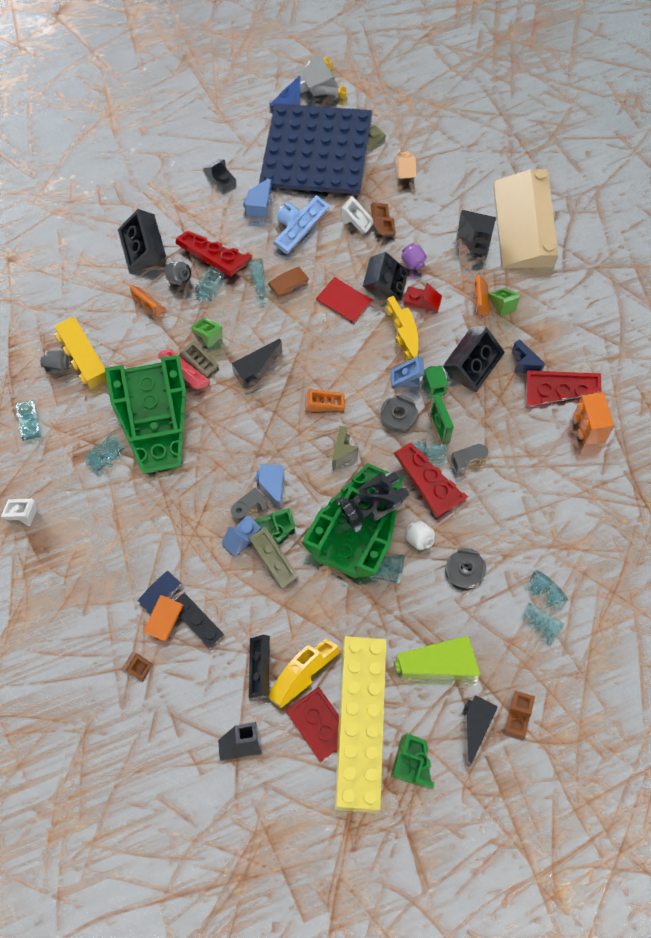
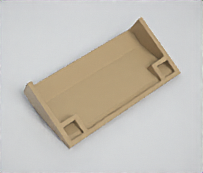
M530 169L495 180L494 191L502 268L555 267L558 258V248L548 169Z

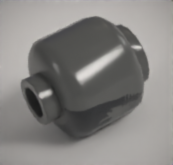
M173 261L165 269L166 279L172 284L184 285L191 278V268L185 262Z
M47 350L44 356L40 358V365L47 374H63L69 368V357L62 350Z

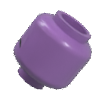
M411 243L402 250L401 259L408 269L420 270L425 266L424 262L427 259V255L420 245Z

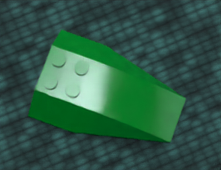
M179 355L162 357L160 363L125 369L124 365L105 368L112 408L142 473L181 467L186 388Z
M367 463L352 478L351 482L345 485L336 497H333L325 508L318 512L302 541V545L317 562L353 578L376 575L391 545L397 510L377 521H374V515L371 514L362 521V528L356 533L341 513L336 499L343 497L344 499L352 500L359 494V487L381 472H384L385 475L390 472ZM399 477V482L392 485L395 491L401 488L402 477ZM370 487L367 490L369 494L375 492L374 487ZM362 501L359 506L366 509L369 507V503ZM381 504L377 511H383L386 508L385 505Z

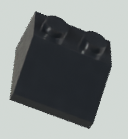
M461 210L457 234L470 251L488 255L496 217Z

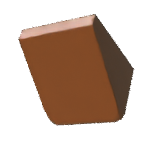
M132 652L121 670L142 681L152 663L138 653Z

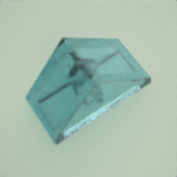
M405 555L384 557L376 575L370 577L400 584Z

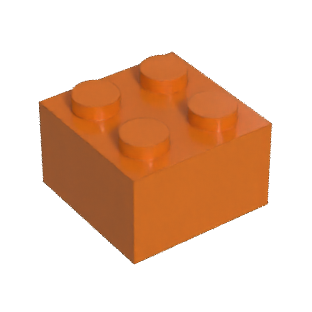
M601 392L582 395L579 403H577L575 412H573L574 422L579 427V439H582L584 446L605 443L614 428L605 394Z

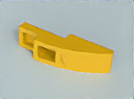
M391 296L387 298L385 311L388 316L392 317L394 327L397 330L395 342L404 351L405 360L409 361L417 357L419 340L416 323L409 308L401 309L395 297Z
M328 639L323 640L315 648L308 644L291 660L280 674L269 693V700L280 708L286 705L313 683L310 677L341 652L339 646Z

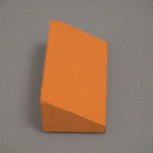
M477 275L474 283L476 314L489 315L488 284L480 275Z
M130 286L132 298L155 317H158L165 311L166 308L142 288Z
M160 595L144 632L166 642L183 604Z

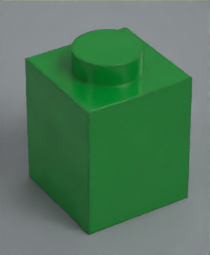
M442 365L430 366L424 369L422 379L429 397L447 393L448 381Z

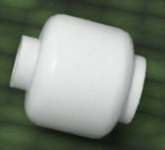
M413 522L407 527L406 540L416 549L424 550L434 544L435 532L424 522Z

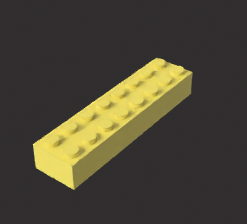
M345 636L342 643L334 810L378 813L381 808L386 639Z

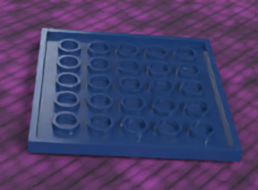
M274 104L259 184L267 179H271L272 188L360 195L373 115L372 110Z

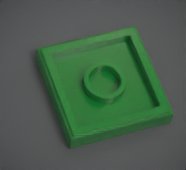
M438 394L433 397L430 415L442 443L446 445L451 441L454 425L441 395Z

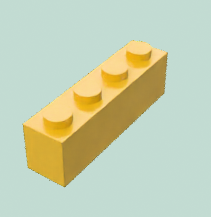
M73 316L55 325L57 333L54 335L59 344H64V347H62L64 353L68 357L71 356L72 361L70 362L74 370H79L81 373L78 376L83 385L87 384L91 390L106 382L105 367L76 318Z

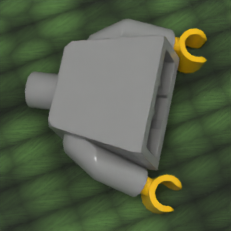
M320 55L315 60H310L301 71L304 78L300 85L301 94L310 89L314 96L338 94L340 99H346L348 95L345 86H340L338 89V84L330 71L333 62H330L328 57L323 58Z

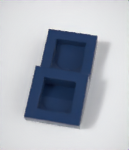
M166 571L137 601L152 614L160 595L171 598L182 583L169 571Z

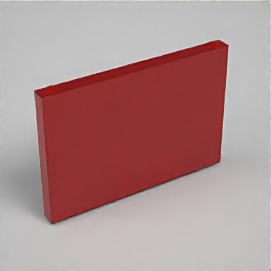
M336 277L329 282L316 298L318 302L352 323L359 318L372 302V299Z

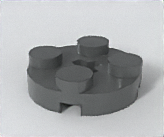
M396 395V397L388 398L383 402L380 412L381 422L392 431L405 433L415 425L418 409L414 401L409 397ZM401 410L403 416L398 417L394 412Z
M459 549L448 558L446 564L448 580L461 588L477 587L486 574L485 560L483 561L480 554L473 549ZM465 564H468V568L472 570L466 573L461 569V567H464Z

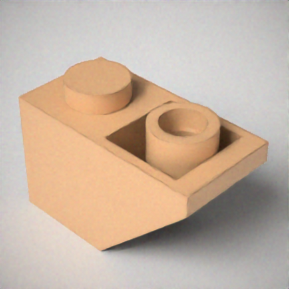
M408 150L398 151V154H394L397 177L399 179L416 177L415 155L408 152Z

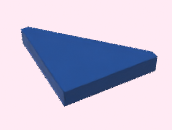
M297 76L290 85L269 103V107H274V104L300 105L301 76Z

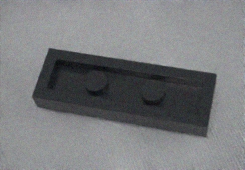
M185 592L175 600L183 604L178 617L209 650L225 637L223 632Z
M263 634L250 638L249 699L252 700L269 697V635Z

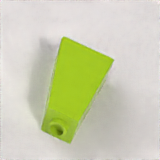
M468 636L398 653L396 661H394L395 671L400 673L401 679L475 681L481 675Z

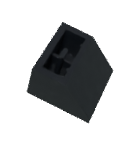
M387 252L372 256L369 260L363 287L374 296L383 298L394 296L397 301H400L408 270Z

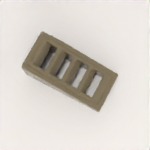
M194 340L180 351L179 356L206 378L219 367ZM199 355L200 358L195 361L194 358ZM204 359L206 362L200 366L199 363ZM210 364L211 367L205 371L204 368Z

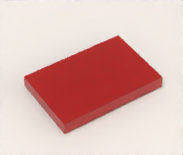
M317 687L285 709V712L321 763L337 752L339 714L320 687Z

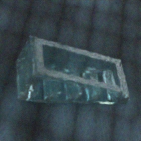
M262 258L249 261V271L259 298L264 299V267Z
M209 266L195 287V297L211 302L226 274L213 266Z
M528 603L524 610L525 614L554 642L564 623L532 603Z

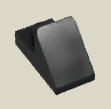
M217 159L203 167V170L222 191L236 184V178L226 168L225 159Z

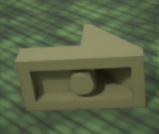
M344 426L339 428L332 459L333 468L339 467L358 455L359 447L349 445L350 435L347 434V427Z

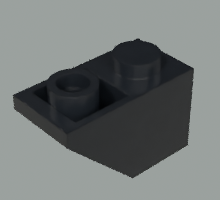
M256 722L235 725L218 740L220 761L262 753L261 738Z

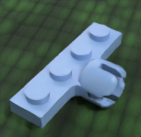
M317 195L302 210L296 208L290 202H286L284 204L285 207L282 206L279 209L277 219L286 225L287 228L274 241V245L288 255L329 209L330 205Z

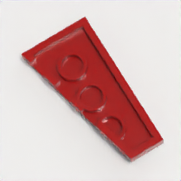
M186 231L176 238L175 244L229 277L252 261V255L246 253V255L241 254L238 249L233 247L231 249L222 246V243L217 241L209 242L207 241L208 238L190 231Z
M530 370L526 372V408L579 398L582 395L601 393L602 391L601 373Z
M411 442L393 453L436 518L468 497L456 487L455 483L451 480L449 481L438 467H434L428 461L429 459Z

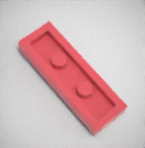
M169 349L160 351L157 358L161 360L162 357L178 354ZM180 357L183 378L194 389L208 387L210 380Z

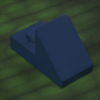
M520 339L516 341L512 353L520 361L516 364L514 372L526 374L527 370L543 371L545 363Z

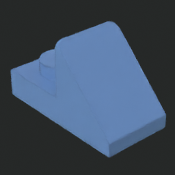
M417 356L392 369V386H420V377L424 375L423 358Z
M247 515L235 528L231 526L228 528L222 544L236 557L250 543L249 537L262 530V528Z

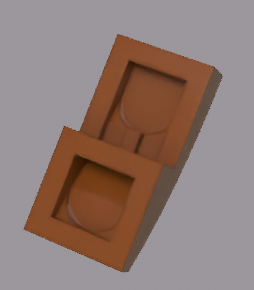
M376 202L370 204L372 218L380 235L395 236L394 218L389 216L388 204Z
M296 267L268 282V286L277 297L292 293L295 287L307 284L309 278L300 267Z
M514 691L504 729L505 735L521 740L525 739L535 696Z

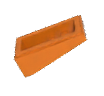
M308 389L305 395V411L327 412L345 410L344 393ZM335 399H338V405H335Z

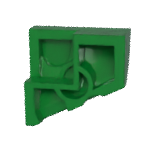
M290 508L254 519L262 529L266 527L277 544L296 526Z
M408 733L401 736L391 777L421 787L434 788V782H431L429 770L431 763L427 756L428 746L426 740Z

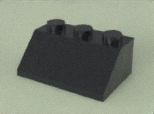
M137 209L118 228L127 267L130 272L154 267L166 257L155 214Z
M487 326L471 327L443 364V368L453 380L477 392L505 351Z

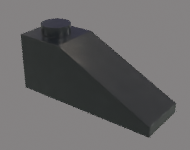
M280 338L232 363L233 373L243 388L254 386L282 351V341Z
M476 695L473 700L468 699L463 711L467 712L464 717L465 760L468 767L471 766L498 706Z

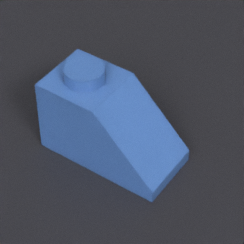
M271 179L263 181L248 191L247 198L243 200V208H246L247 216L267 218L272 191Z
M261 464L260 471L256 472V482H259L260 490L275 507L281 508L284 466Z

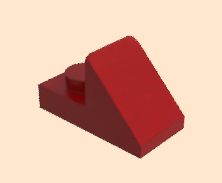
M426 283L424 290L408 286L403 305L438 312L442 295L428 283Z

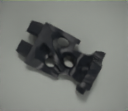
M395 471L386 475L384 472L379 473L359 487V494L352 500L344 499L343 497L336 499L341 513L356 533L361 530L362 521L371 514L374 515V521L380 520L402 507L403 501L409 497L410 494L404 486L397 491L393 488L392 485L400 481ZM370 487L375 488V492L372 494L367 493ZM362 501H367L369 507L363 509L359 504ZM381 504H384L386 508L378 512L377 509Z

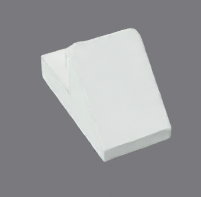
M353 196L341 208L343 224L351 222L361 234H365L374 223L373 218Z
M32 498L8 499L1 517L5 520H19L27 526H31L37 512L35 500Z

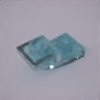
M30 400L15 404L22 441L41 437L35 401Z
M111 433L99 447L95 445L83 459L98 472L115 459L127 446Z
M425 441L412 442L429 460H441L447 457L448 449L446 444H434L427 448Z
M538 570L533 572L530 582L534 590H538L540 595L548 592L550 602L555 604L557 608L564 606L568 598L561 588Z

